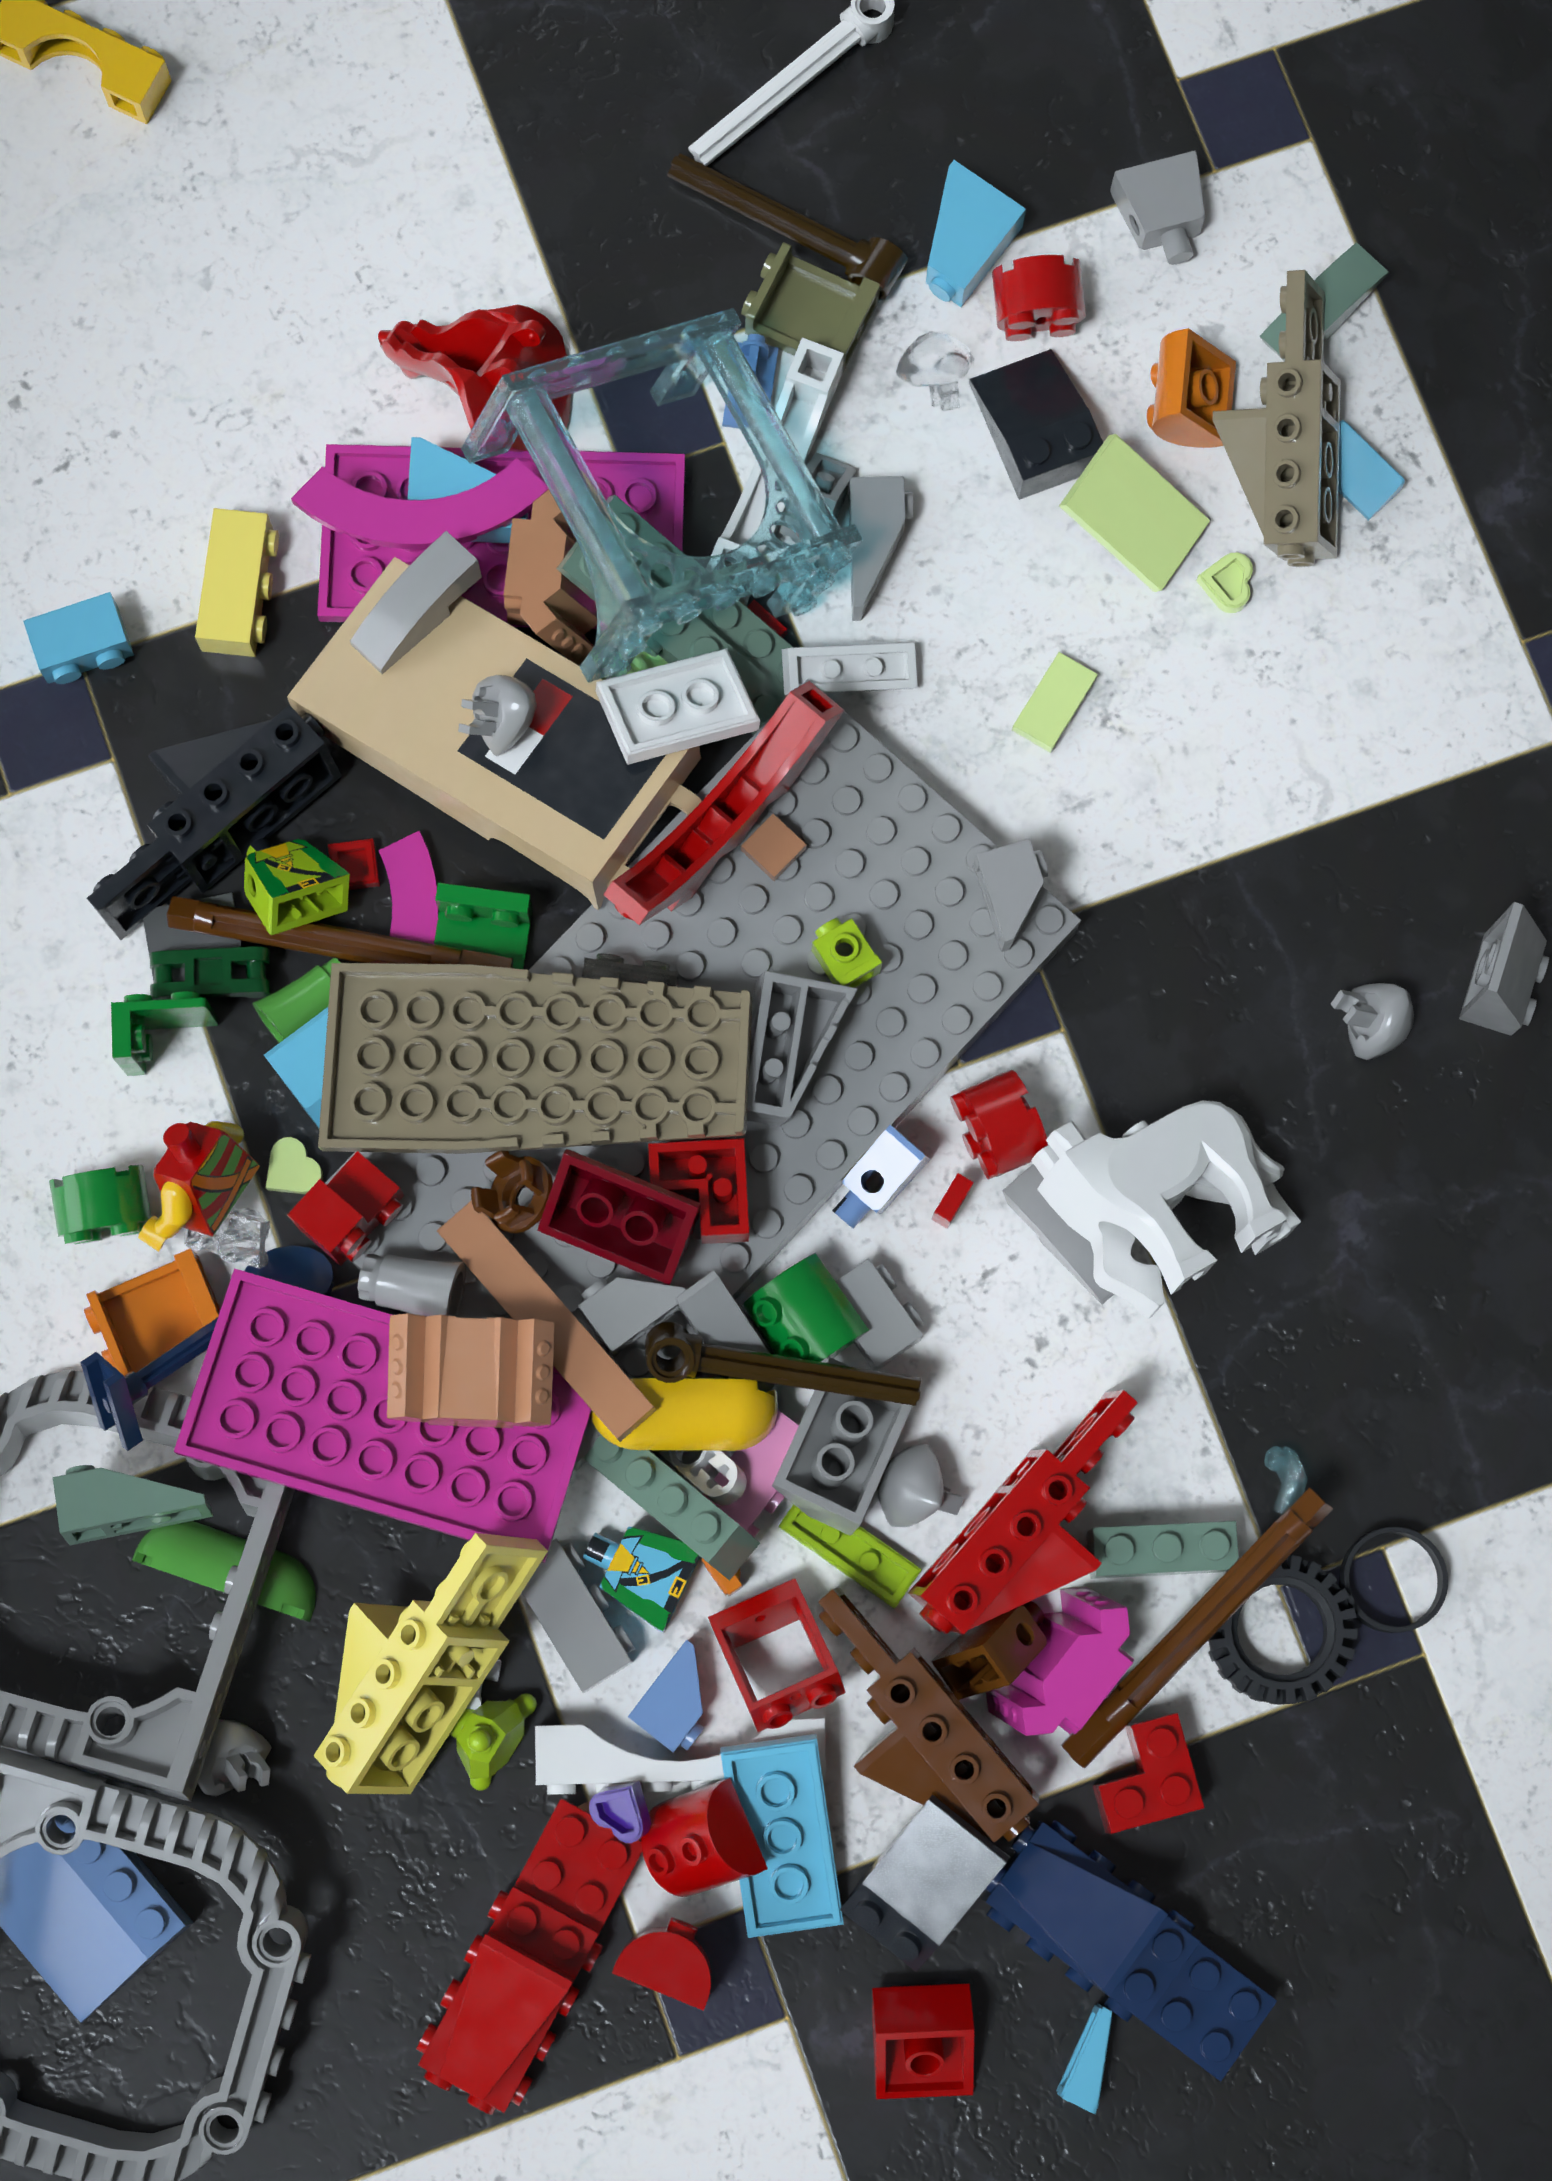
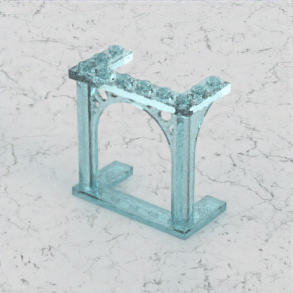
M734 308L502 375L461 448L469 464L507 453L519 434L573 532L589 570L597 609L595 646L580 666L588 683L604 677L610 679L627 674L632 668L630 664L634 658L647 648V640L663 624L676 620L677 624H684L696 618L704 610L713 607L716 611L725 610L738 602L742 597L752 594L754 598H760L772 592L778 585L780 586L767 602L775 618L791 612L794 616L807 613L817 605L816 599L821 592L834 584L835 580L833 577L836 573L852 561V553L863 541L855 524L844 528L840 527L734 338L735 333L742 324ZM666 366L650 390L657 406L694 396L709 374L750 446L763 475L766 493L765 510L757 531L738 548L727 553L706 557H693L672 553L647 542L629 529L611 509L551 400ZM779 502L784 503L786 512L779 511L777 507ZM782 525L788 527L798 536L799 543L791 545L782 542L773 534L771 526ZM766 545L771 550L766 551L762 555L758 550V546ZM631 551L640 552L644 557L639 568L636 564L639 558ZM725 561H729L733 565L727 567ZM659 563L669 567L672 573L671 586L662 589L654 585L650 575L652 566ZM693 570L697 573V575L692 576L689 580L684 581V571Z

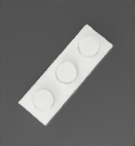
M915 642L781 649L784 695H788L790 691L802 685L807 679L824 693L918 688Z

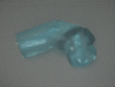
M1273 1446L1266 1452L1264 1462L1267 1468L1277 1473L1281 1481V1487L1273 1510L1283 1514L1304 1494L1308 1478L1297 1452L1287 1446L1283 1448Z

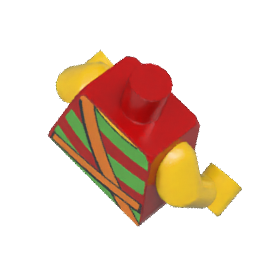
M210 1121L206 1125L194 1122L186 1124L177 1123L170 1126L164 1132L163 1141L168 1149L154 1168L153 1175L161 1192L162 1215L159 1218L153 1215L141 1229L138 1239L159 1252L165 1241L175 1236L181 1228L214 1236L260 1167L239 1146L244 1138V1131L239 1125L220 1121Z

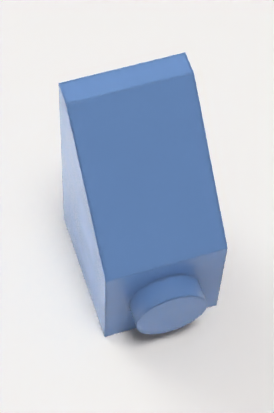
M687 1639L628 1715V1718L673 1753L679 1745L688 1750L705 1728L698 1723V1720L703 1715L695 1646Z

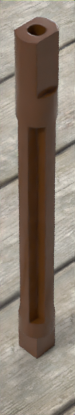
M172 896L167 912L168 927L361 963L471 964L513 968V958L316 922L270 935L255 911Z
M1309 1487L1103 1700L1082 1729L1075 1735L1072 1733L1061 1744L1063 1749L1079 1766L1086 1768L1333 1510L1317 1492Z

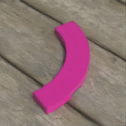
M516 458L491 479L461 493L437 499L400 500L371 494L351 486L322 466L297 491L291 500L296 507L310 518L340 534L345 533L349 536L369 541L370 544L397 549H427L445 531L461 544L476 540L477 536L493 531L501 526L506 527L512 523L513 518H521L531 511L533 501L548 491L550 486Z
M417 831L378 850L387 871L392 896L390 936L435 944L439 914L435 901L437 881L429 851L420 831Z

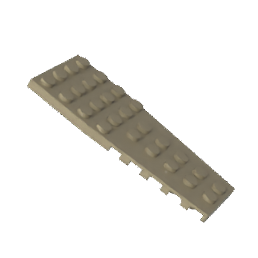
M332 963L318 1148L322 1151L467 1154L502 1150L513 1151L743 1136L746 1134L752 996L747 990H741V993L717 991L713 990L712 987L694 986V988L667 986L663 982L648 981V984L621 982L619 978L609 977L589 979L575 977L574 974L553 972L552 975L536 974L524 969L471 964Z

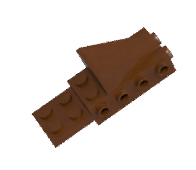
M839 1586L832 1589L818 1601L824 1608L819 1617L836 1637L844 1632L855 1646L850 1651V1654L868 1675L873 1670L880 1675L868 1687L867 1692L872 1697L866 1703L884 1725L891 1720L896 1725L893 1730L863 1754L853 1767L859 1774L922 1805L933 1794L993 1842H996L1001 1836H1004L1008 1842L1011 1841L1031 1823L1028 1813L1039 1805V1795L963 1704L957 1700L952 1691L915 1647L903 1658L899 1659ZM930 1722L938 1723L941 1729L937 1731ZM967 1760L971 1762L973 1766L969 1769L963 1763V1761ZM994 1799H1001L1005 1805L1000 1807Z

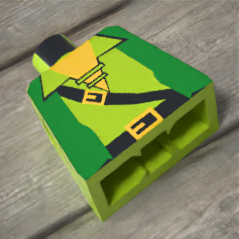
M258 839L247 850L244 891L268 933L274 935L348 911L350 874L305 840L296 839L273 846L267 839Z

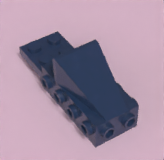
M1054 1820L1050 1826L1041 1821H1038L1034 1827L1028 1825L1017 1835L1010 1846L1016 1851L1015 1854L985 1889L987 1892L982 1900L991 1906L986 1915L1009 1933L1016 1925L1030 1936L1025 1945L1048 1963L1054 1955L1069 1966L1064 1975L1086 1992H1089L1093 1985L1109 1996L1104 2005L1127 2023L1132 2016H1135L1221 2082L1277 2000L1192 1936L1191 1932L1196 1926L1173 1909L1167 1914L1161 1908L1151 1904L1156 1898L1153 1893L1134 1879L1127 1886L1113 1876L1112 1873L1117 1866L1094 1849L1087 1856L1075 1847L1073 1843L1078 1837L1062 1824Z

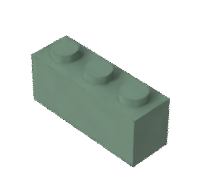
M1236 1521L1099 1527L1087 1531L1089 1552L1102 1563L1096 1571L1090 1573V1579L1227 1572L1239 1560Z

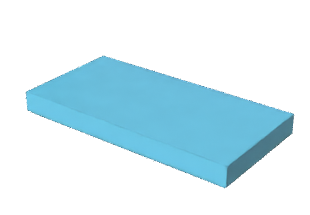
M810 1734L720 1747L724 1779L731 1778L768 1867L767 1870L759 1874L739 1880L748 1938L844 1925L842 1911H840L841 1901L817 1735Z

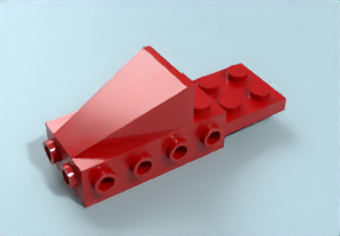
M1125 1390L1106 1392L1053 1454L1047 1449L1031 1450L908 1592L910 1596L924 1607L919 1615L938 1632L942 1631L948 1634L952 1631L964 1635L968 1630L1088 1575L1099 1568L1102 1563L1059 1524L1063 1520L1070 1523L1087 1504V1501L1082 1497L1090 1487L1076 1474L1081 1471L1087 1474L1102 1458L1104 1452L1099 1448L1106 1439L1112 1435L1115 1438L1119 1437L1133 1422L1135 1417L1130 1412L1138 1402Z
M562 1798L560 1799L510 1893L508 1894L501 1890L487 1915L495 1920L490 1931L484 1937L477 1934L464 1958L465 1962L471 1964L462 1982L454 1978L440 2003L441 2006L447 2009L439 2026L432 2023L428 2025L416 2050L423 2053L418 2066L427 2070L424 2075L426 2080L446 2091H450L452 2085L470 2094L467 2099L469 2104L490 2115H493L495 2109L505 2113L510 2102L520 2106L533 2081L532 2078L525 2075L534 2057L543 2062L557 2036L549 2031L550 2026L557 2013L565 2017L568 2015L580 1992L579 1989L572 1986L579 1971L582 1968L590 1973L603 1948V1945L595 1941L642 1853L641 1841L637 1840L633 1843L620 1841L613 1834L611 1828H603L597 1825L590 1813Z

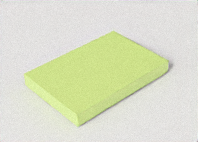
M1117 434L1108 435L1059 505L1061 509L1154 592L1162 591L1210 522L1203 513Z

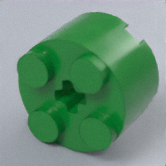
M143 1165L128 1166L129 1170L116 1172L115 1167L63 1176L62 1180H49L58 1237H64L65 1244L74 1243V1245L101 1241V1231L106 1230L111 1231V1236L120 1235L122 1237L139 1234L145 1223L152 1217Z

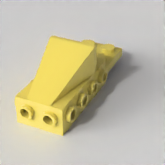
M475 1533L463 1546L459 1559L446 1579L438 1585L432 1601L412 1600L408 1607L354 1603L348 1616L334 1724L314 1754V1757L325 1768L326 1776L332 1783L341 1787L346 1794L412 1793L509 1643V1640L498 1628L548 1552L537 1539Z

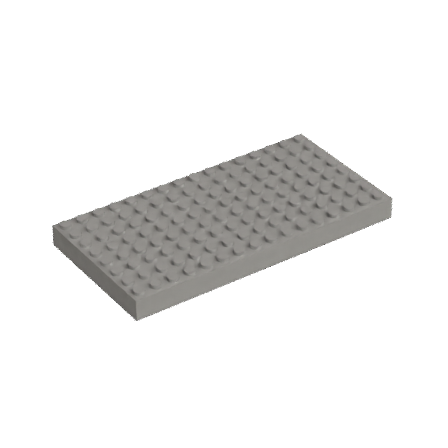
M844 711L788 792L767 805L741 844L717 861L692 899L672 912L665 908L649 920L638 925L635 921L622 916L615 908V904L604 896L599 911L591 905L529 969L530 973L552 975L553 972L574 974L575 977L600 979V977L619 978L621 982L648 984V981L663 982L667 986L685 988L705 986L712 987L713 990L738 993H741V990H747L753 999L755 983L765 971L831 983L811 951L812 942L818 939L815 931L834 918H839L842 924L852 918L875 955H878L881 960V972L856 987L858 989L838 1023L837 1029L826 1046L790 1119L780 1127L747 1121L746 1134L743 1136L509 1151V1154L516 1157L529 1156L542 1161L550 1170L553 1183L566 1149L650 1183L649 1143L744 1138L749 1242L702 1244L699 1211L698 1221L686 1254L670 1284L671 1286L684 1287L687 1290L714 1270L733 1299L736 1300L843 1185V1179L887 1127L891 1125L895 1128L1075 935L1081 920L1042 886L1041 892L1010 950L1001 952L973 867L976 854L998 848V846ZM768 721L697 794L701 801L737 762ZM681 811L628 867H633L651 852L687 815ZM772 814L778 817L807 844L806 850L775 881L741 851V845ZM845 942L840 943L835 948L840 956L846 957L853 953L852 946ZM354 1152L347 1159V1161L325 1182L326 1185L332 1180V1178L341 1170V1168L350 1160V1158L356 1152ZM359 1152L399 1186L404 1197L399 1201L403 1204V1207L398 1215L387 1226H383L381 1223L378 1224L368 1236L371 1240L370 1245L352 1263L361 1270L367 1254H376L383 1257L390 1254L436 1262H463L439 1235L437 1230L471 1201L472 1188L482 1187L491 1189L497 1175L486 1166L485 1160L496 1152L467 1154ZM525 1185L522 1186L517 1193L515 1204L528 1207L534 1192ZM699 1197L688 1198L699 1203ZM540 1220L532 1228L521 1233H509L498 1228L629 1379L655 1378L650 1373L646 1362L645 1339L648 1333L613 1357L581 1314L578 1305L585 1301L581 1294L603 1278L607 1283L619 1277L664 1285L668 1284L537 1231ZM466 1266L465 1289L457 1317L487 1319V1317H504L512 1319ZM681 1309L663 1321L675 1322L682 1325L690 1334H696ZM667 1345L662 1347L657 1355L664 1359H673L682 1350L677 1346ZM591 1417L575 1464V1471L586 1462L583 1457L594 1446L596 1439L601 1436L595 1428Z

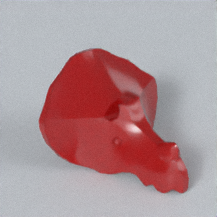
M519 304L490 310L477 309L464 314L446 326H435L425 320H420L418 324L400 321L392 330H380L378 333L381 349L394 364L400 367L406 377L410 379L422 375L431 377L449 386L460 397L468 424L475 439L482 448H499L514 452L553 447L563 436L570 417L571 371L562 335L546 316L536 310Z

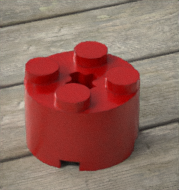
M1064 255L1029 256L1013 260L1014 269L1003 273L1002 265L992 271L997 327L1005 331L1007 341H1024L1032 337V332L1049 330L1051 337L1070 336L1076 333V324L1085 319L1086 311L1081 262L1079 259L1073 258L1072 265H1068L1064 262Z
M1014 1070L1001 1073L950 1097L958 1119L961 1122L965 1120L969 1132L962 1134L967 1151L973 1160L978 1158L988 1180L1031 1163L1035 1154L1048 1146L1046 1133L1036 1107L1030 1108L1023 1096L1029 1092Z

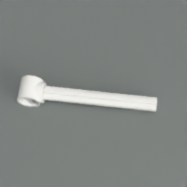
M851 0V6L840 14L841 22L688 147L694 156V160L708 166L858 43L861 46H865L868 43H879L885 40L891 34L894 25V0ZM874 9L881 12L882 15L877 18H869L863 12Z

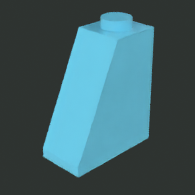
M955 160L949 165L928 262L926 284L929 285L931 292L945 302L951 300L962 307L1023 228L1026 209Z
M411 437L408 500L437 499L455 495L472 489L496 475L421 437ZM528 513L519 519H528ZM512 523L506 527L501 526L493 531L477 536L476 540L470 542L510 543Z

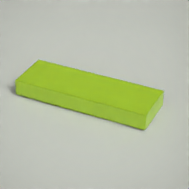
M794 1504L778 1526V1528L893 1609L896 1608L922 1570L861 1526L849 1536L807 1516Z

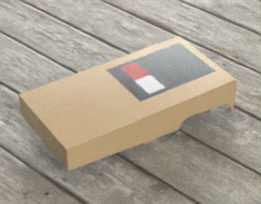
M394 557L289 693L287 698L290 706L300 717L305 713L310 714L325 733L323 736L487 840L494 838L509 845L580 891L589 899L593 907L599 911L604 899L603 894L607 887H609L613 880L630 869L626 866L627 862L667 807H677L688 816L701 803V799L696 794L682 786L701 759L700 747L697 746L627 765L596 694V682L602 681V679L462 596L448 606L450 612L448 618L386 672L381 674L351 645L350 640L382 596L410 566ZM494 675H506L521 680L535 693L537 708L533 721L524 735L509 750L499 756H495L485 744L481 735L458 732L459 723L469 725L475 719L473 710L463 708L461 704L462 699H472L477 684L485 678Z

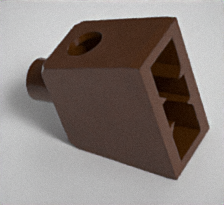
M1032 1601L1025 1603L968 1630L964 1635H960L931 1662L957 1700L1008 1686L1015 1681L1047 1645V1638L1039 1628L1045 1621L1044 1613L1036 1603ZM984 1654L987 1659H982L979 1656Z

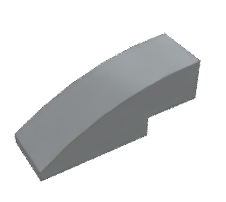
M445 531L423 551L382 596L350 640L351 645L381 674L386 672L450 616L448 606L482 578L478 560L451 534Z
M1032 1164L1002 1190L1007 1204L1039 1236L1040 1242L1103 1305L1114 1294L1101 1288L1095 1282L1093 1276L1094 1253L1091 1243L1068 1226L1037 1190L1044 1178L1035 1165Z

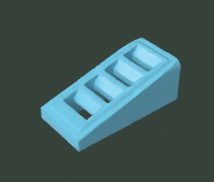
M1098 2003L1092 2009L1056 2090L1062 2099L1095 2115L1099 2107L1112 2022V2011Z

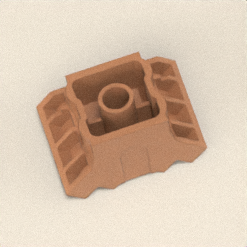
M551 487L533 501L531 520L512 519L504 587V608L507 610L508 624L530 626L536 635L567 659L579 665L598 651L584 634L602 621L596 616L597 603L556 568L592 521V518L581 508H578L571 499H567L556 488Z
M410 1313L390 1315L387 1418L407 1422H428L429 1425L513 1428V1426L534 1427L551 1425L555 1322L535 1318L514 1320L504 1317H487V1319L458 1318L442 1314L433 1316H420Z

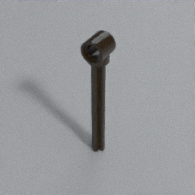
M679 153L678 157L675 156L671 162L672 167L667 175L669 178L846 267L845 274L848 276L849 282L860 286L864 277L879 283L880 301L886 299L908 262L905 253L888 240L872 237L869 241L861 239L859 243H856Z
M662 1322L655 1325L648 1332L645 1339L647 1367L657 1380L665 1383H676L686 1377L695 1378L697 1371L912 1406H916L920 1398L921 1378L706 1344L702 1343L701 1335L690 1334L682 1325L675 1322ZM667 1345H674L682 1350L673 1359H664L657 1355L658 1351Z

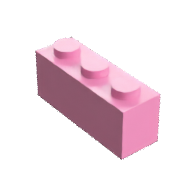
M779 1410L773 1429L765 1439L750 1448L736 1450L730 1457L746 1475L747 1484L743 1495L736 1502L729 1505H718L709 1499L754 1538L760 1529L753 1524L762 1512L766 1510L772 1515L785 1498L772 1487V1484L799 1425ZM720 1472L714 1478L718 1485L722 1487L726 1486L729 1482Z

